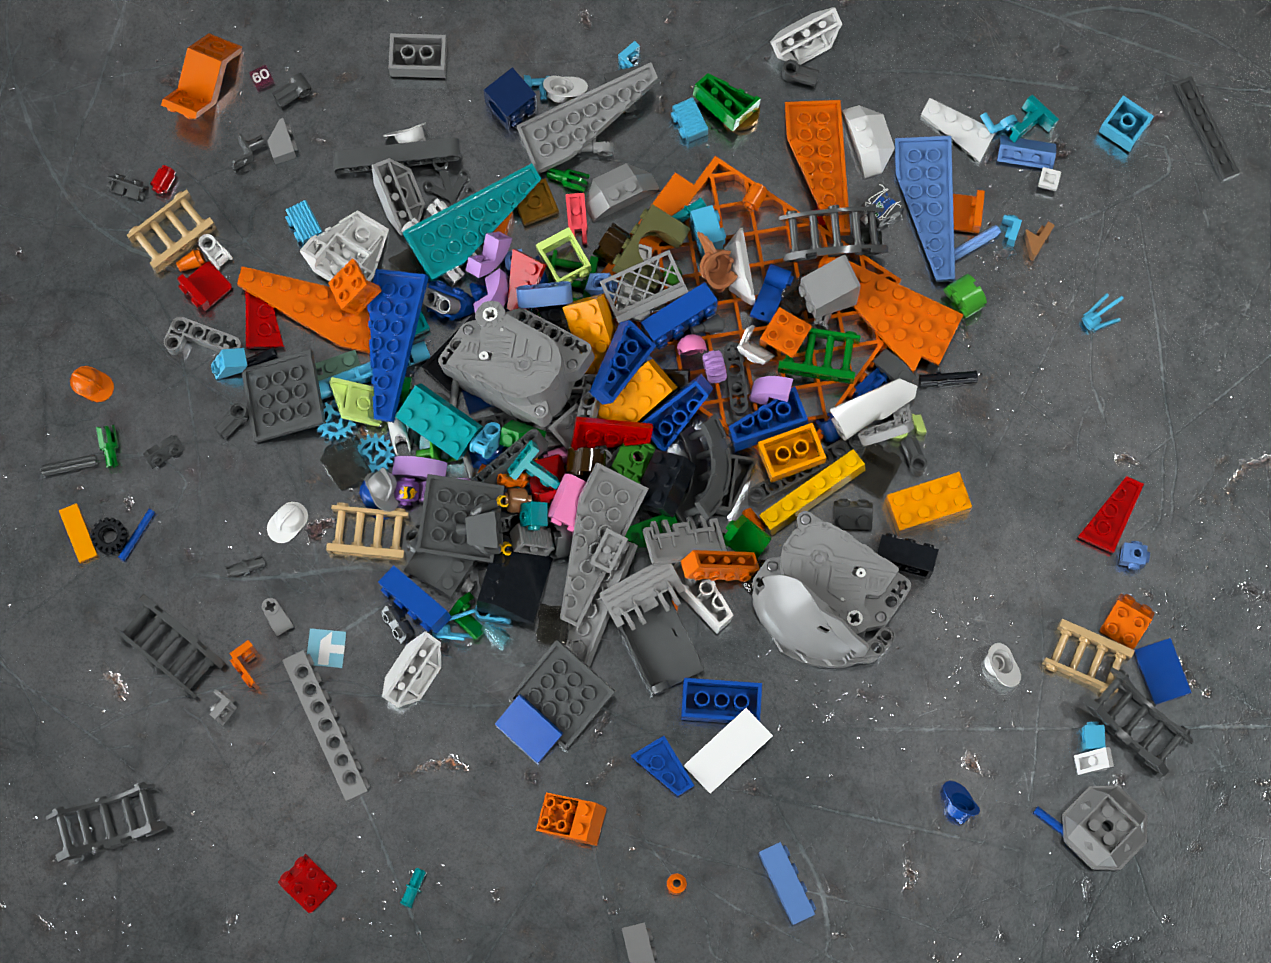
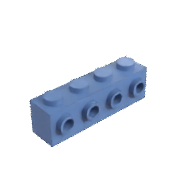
M781 842L758 853L792 926L813 917L816 910L815 904L812 899L808 900L805 894L808 890L804 882H800L797 877L799 871L795 863L791 864L788 857L791 855L787 846H782Z

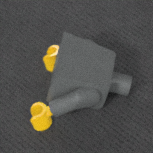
M505 495L498 496L496 500L492 499L480 503L466 517V523H459L456 526L457 535H467V543L473 545L475 549L483 554H500L503 552L505 555H510L512 553L511 551H505L507 546L512 545L509 542H503L501 508H497L498 506H508L509 503L501 504V499L507 497Z

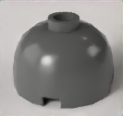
M549 522L548 528L551 529L554 550L549 553L552 558L569 556L573 532L568 531V526L564 524L558 526Z

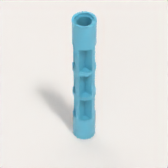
M425 341L412 345L407 367L430 358ZM371 361L320 380L319 387L322 400L334 396L329 383L331 377L360 384L372 381L373 369L371 368Z

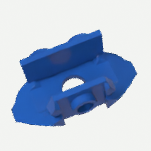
M428 281V288L457 298L460 301L461 308L457 314H441L427 307V312H435V315L441 318L448 317L450 321L475 312L474 298L464 292L463 289L452 288L442 281Z

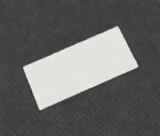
M745 708L695 754L684 767L711 794L773 735Z

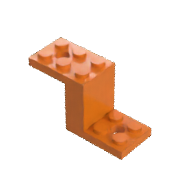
M210 33L189 46L186 51L178 88L162 99L161 106L166 107L171 112L181 113L188 119L198 118L217 103L226 65L241 53L243 46Z

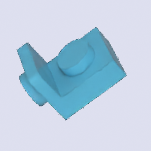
M636 41L618 54V64L621 69L633 67L631 62L638 58L640 46Z
M1004 215L1001 223L1008 226L1005 237L1008 238L1007 245L1013 247L1022 222L1015 215Z

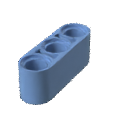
M569 281L523 285L516 288L519 308L554 306L573 302L572 285Z

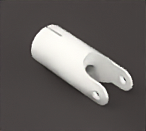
M395 417L394 423L387 422L393 449L395 454L398 455L396 450L398 442L405 441L409 452L411 448L406 425Z

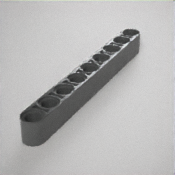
M531 429L470 480L497 484L498 475L500 473L509 474L507 469L530 440L535 442L540 450L532 460L541 455L548 448L549 443L537 429ZM420 522L405 535V540L415 551Z

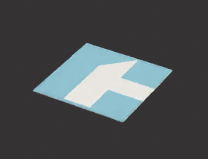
M310 628L307 654L311 655L314 666L342 668L346 632Z

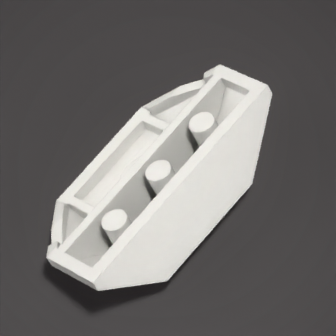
M835 7L811 13L780 30L770 43L778 59L784 61L795 60L801 65L832 47L842 22Z
M860 105L841 110L864 179L882 174L895 149L884 115Z
M739 228L723 249L731 251L729 256L733 258L734 263L731 264L730 271H733L738 276L728 287L729 291L752 306L755 304V295L743 228Z
M426 631L409 642L385 677L382 697L397 708L420 701L441 669V642Z

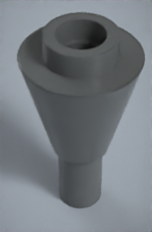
M716 314L700 325L690 327V331L692 334L699 332L722 333L725 321L720 315Z

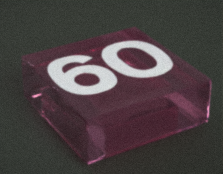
M266 65L249 72L257 90L274 83Z

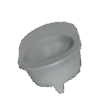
M381 468L376 473L367 474L365 483L374 503L386 512L394 511L398 507V501L394 497L397 486L396 478L387 472L386 468Z

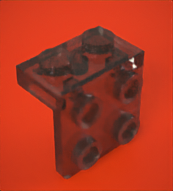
M357 434L352 437L346 436L336 445L331 444L327 446L320 460L337 486L342 490L364 480L367 474L372 473L357 450L361 441Z
M874 443L866 446L861 457L865 463L866 471L851 481L882 497L899 470L902 460L896 453H888L883 450V446Z

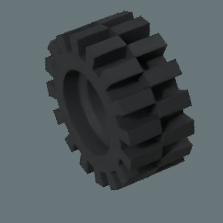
M106 517L103 521L101 519L98 520L99 523H95L93 525L95 528L91 530L92 543L102 553L111 554L113 552L115 554L118 553L117 550L121 551L123 549L122 546L126 545V540H128L127 530L119 520H115V518L109 519ZM107 529H113L117 534L116 539L111 543H106L102 539V535Z

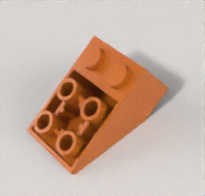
M546 792L536 831L597 846L607 808L595 802Z

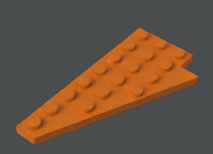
M824 255L817 269L840 256L828 257V255ZM849 261L861 285L857 305L852 306L855 311L913 373L921 358L939 366L964 314Z

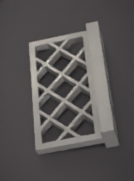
M670 250L599 281L618 324L688 293ZM668 255L670 259L668 269L657 266L660 258ZM648 264L654 267L651 277L640 274L642 266ZM671 266H673L675 272L670 271ZM656 268L667 272L663 282L653 279ZM630 272L637 275L633 285L623 282L626 273ZM672 273L677 275L680 283L672 286L665 282L668 274ZM639 276L649 279L646 290L635 286ZM611 280L618 282L619 285L616 293L608 291L605 283ZM651 281L662 284L658 293L648 291ZM621 284L632 287L628 298L618 294ZM634 289L645 292L642 300L637 302L630 299ZM616 297L627 300L625 308L616 310L614 305Z

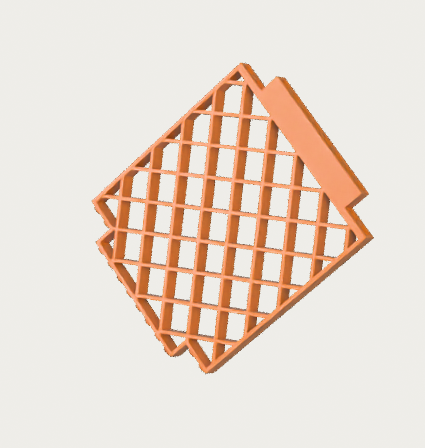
M715 156L695 184H692L675 172L652 204L672 216L682 210L685 205L688 206L695 202L709 183L714 203L713 208L714 211L718 210L720 216L719 224L720 228H722L721 214L746 209L743 207L742 201L719 205L715 183L735 180L743 185L746 195L750 186L755 182ZM718 169L723 172L715 174ZM768 190L766 192L767 196L760 206L773 205L781 210L782 216L786 215L787 211H797V213H800ZM748 211L752 231L744 233L745 242L754 240L758 260L757 263L749 264L750 272L760 271L763 285L766 276L765 270H768L770 264L779 267L792 266L796 288L785 290L782 299L798 297L802 320L812 326L815 319H808L804 297H801L798 290L801 282L798 265L821 261L823 256L799 262H785L783 258L763 261L759 239L786 235L790 253L792 248L789 221H783L784 226L757 230L754 211ZM809 218L796 220L799 222L797 224L798 233L810 231ZM687 219L684 221V224L690 227L689 220ZM817 224L822 248L828 247L827 242L833 244V236H831L830 232ZM691 230L687 234V242L682 243L678 249L671 245L662 246L665 241L655 236H647L640 239L639 244L652 247V257L667 250H670L671 254L689 251L693 273L682 275L684 283L695 282L697 287L701 285L700 281L705 280L701 273L698 272L694 250H698L696 241H692ZM734 234L726 236V244L723 245V249L734 236ZM841 239V243H843V246L849 245ZM846 253V257L850 256L856 260L859 266L866 267L880 276L901 284L902 279L866 255ZM660 258L658 265L664 268L663 260ZM608 263L601 273L616 274L612 271L615 264L611 265ZM659 283L656 288H661L662 284ZM731 291V299L718 301L717 310L733 308L738 331L710 335V332H704L705 336H702L707 344L708 352L713 351L712 343L736 339L741 341L746 330L742 328L739 307L749 304L741 298H737ZM607 299V302H608V305H609V308H610V311H611V315H612L613 310H612V308H611V306H610V304H609V301H608V299ZM839 310L831 315L828 324L837 323L838 332L845 333L844 321L862 319V317L856 311L841 313ZM615 318L613 319L615 327H618L619 324L617 319ZM631 320L641 330V322ZM767 326L755 327L751 337L762 335ZM872 328V341L853 344L852 352L875 349L855 377L853 384L835 381L820 382V379L814 378L815 383L795 386L798 394L817 392L821 415L807 417L808 424L812 422L816 424L817 419L827 421L830 418L826 413L822 390L849 386L835 406L844 403L848 397L851 399L857 390L855 386L858 382L862 383L864 378L867 377L868 374L865 372L869 367L873 368L875 366L873 363L875 357L884 349H887L888 346L883 340H880ZM672 339V342H667L668 345L661 350L656 349L650 353L674 350L677 369H682L680 355L677 351V345L680 340ZM840 342L841 346L833 348L832 356L843 354L844 358L846 342ZM775 349L776 357L764 365L754 364L742 355L749 394H747L748 402H750L749 397L753 386L750 370L779 365V360L783 361L786 358V355L781 356L779 350ZM825 349L814 350L813 366H817L816 358L825 356ZM806 352L796 353L793 360L795 362L804 361ZM732 365L729 370L731 373L739 372L740 367ZM705 370L690 371V378L695 379L700 374L706 377ZM779 373L780 377H786L785 374ZM714 383L717 399L704 401L696 413L707 420L713 415L707 409L718 408L719 420L725 433L729 435L730 425L726 423L723 407L730 406L729 397H721L719 383ZM737 397V404H741L740 397ZM751 402L754 413L758 410L757 403ZM818 429L816 433L821 442L823 439L822 430ZM758 445L748 447V449L760 456L757 448Z

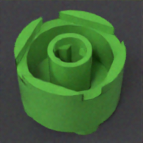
M969 274L960 277L943 289L946 296L952 302L950 303L951 309L964 314L963 319L973 315L987 304L983 290L980 286L976 287L973 282L976 280Z

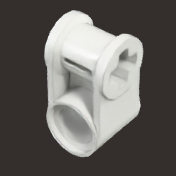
M204 234L199 238V246L202 252L218 271L223 264L233 259L229 252L212 235ZM208 241L213 243L210 248L203 247Z

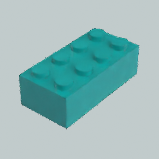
M422 383L414 386L395 416L456 460L464 458L469 450L471 440L483 428L478 422Z

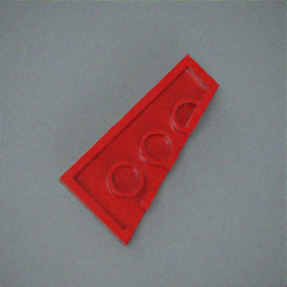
M245 291L246 349H269L271 347L284 349L274 308L260 298Z
M576 416L571 448H574V451L582 447L595 448V446L602 445L615 447L614 445L623 443L625 446L649 444L653 432V424Z

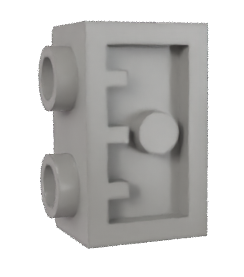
M607 528L590 564L608 573H611L612 570L616 571L621 562L618 560L620 554H625L629 543H627L628 538Z
M215 689L214 693L221 701H217L211 707L210 711L212 712L209 715L223 726L237 707L233 704L235 700L224 690L219 692Z

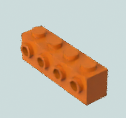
M693 550L680 561L686 579H710L711 581L740 580L745 582L750 580L751 576L760 570L754 552Z

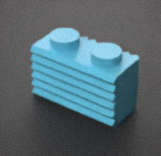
M693 97L672 106L671 117L674 123L678 122L680 126L678 130L682 139L686 138L687 142L690 143L708 135V126Z
M306 200L286 209L287 216H285V219L290 227L294 226L296 231L293 234L298 243L302 241L303 245H305L311 237L323 233Z

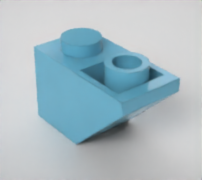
M244 348L222 349L211 363V370L215 374L216 380L244 371L247 367Z

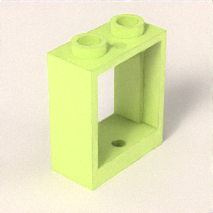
M569 227L536 244V251L543 263L547 264L546 268L554 282L569 281L572 284L573 280L577 278L582 279L589 275L591 264ZM570 242L583 266L559 278L546 253Z

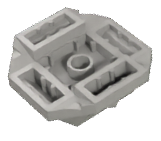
M1119 785L1089 786L1061 815L1064 842L1092 870L1120 871L1147 843L1148 813ZM1103 822L1109 823L1111 826L1110 832L1102 828Z

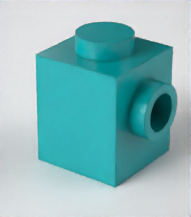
M521 503L520 527H528L529 531H538L540 527L548 526L547 503Z

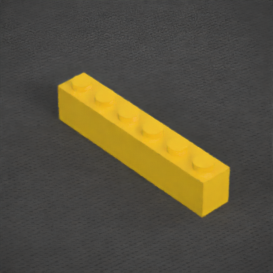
M854 449L762 512L759 515L760 520L765 524L771 536H773L796 520L799 513L810 510L866 471L865 463Z

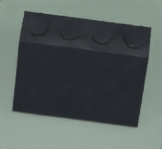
M503 534V542L511 544L510 536ZM507 546L505 551H511L510 555H505L503 552L495 554L493 563L489 562L477 599V611L533 625L553 558L550 554L541 556L514 552L512 546Z

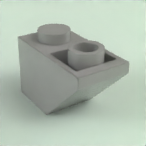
M283 118L279 119L267 141L275 164L297 158L295 151L298 149L295 140L291 141L289 136L292 134L289 123L285 124Z

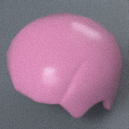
M695 334L686 335L677 345L679 355L690 356L699 352L702 354L704 350L707 351L704 339Z

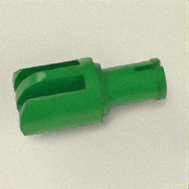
M551 168L548 170L550 173L547 172V179L562 182L564 187L585 192V188L582 186H587L588 182L585 179H589V174L572 169L561 171Z
M111 425L110 429L108 426H103V434L101 427H96L99 448L105 454L106 468H111V466L112 468L118 467L116 449L119 446L115 425Z

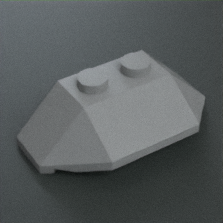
M388 158L372 165L373 183L388 220L397 232L403 235L401 230L407 222L411 221L414 217L420 222L425 202L412 170Z
M625 163L593 179L585 207L592 221L595 222L660 191V188L652 173Z

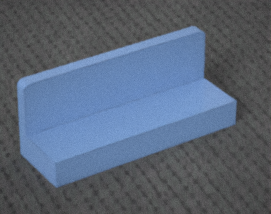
M1001 135L997 161L1053 169L1056 144L1023 138L1014 143L1009 139L1010 136Z

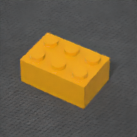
M813 422L760 441L757 446L771 483L819 466L826 461V455Z

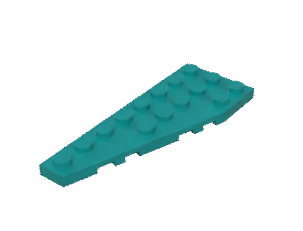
M532 163L402 232L427 276H429L430 281L463 265L468 260V257L472 256L484 243L486 233L494 232L541 181V177Z

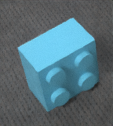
M1122 96L1103 122L1099 132L1130 152L1149 127L1154 116L1125 96Z
M713 205L690 212V225L701 258L705 255V252L697 236L698 231L702 232L712 241L715 249L721 250L723 245L726 244V234L724 228H720V216L718 210L714 211Z

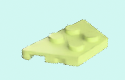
M331 377L329 383L341 418L379 427L383 421L374 419V387Z

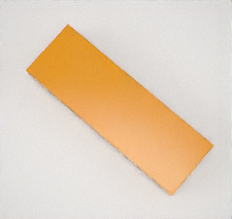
M76 503L59 510L79 563L81 564L98 557L78 504Z

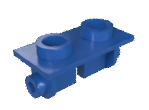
M876 368L864 378L862 383L860 382L855 386L857 390L852 397L856 398L887 384L888 376Z

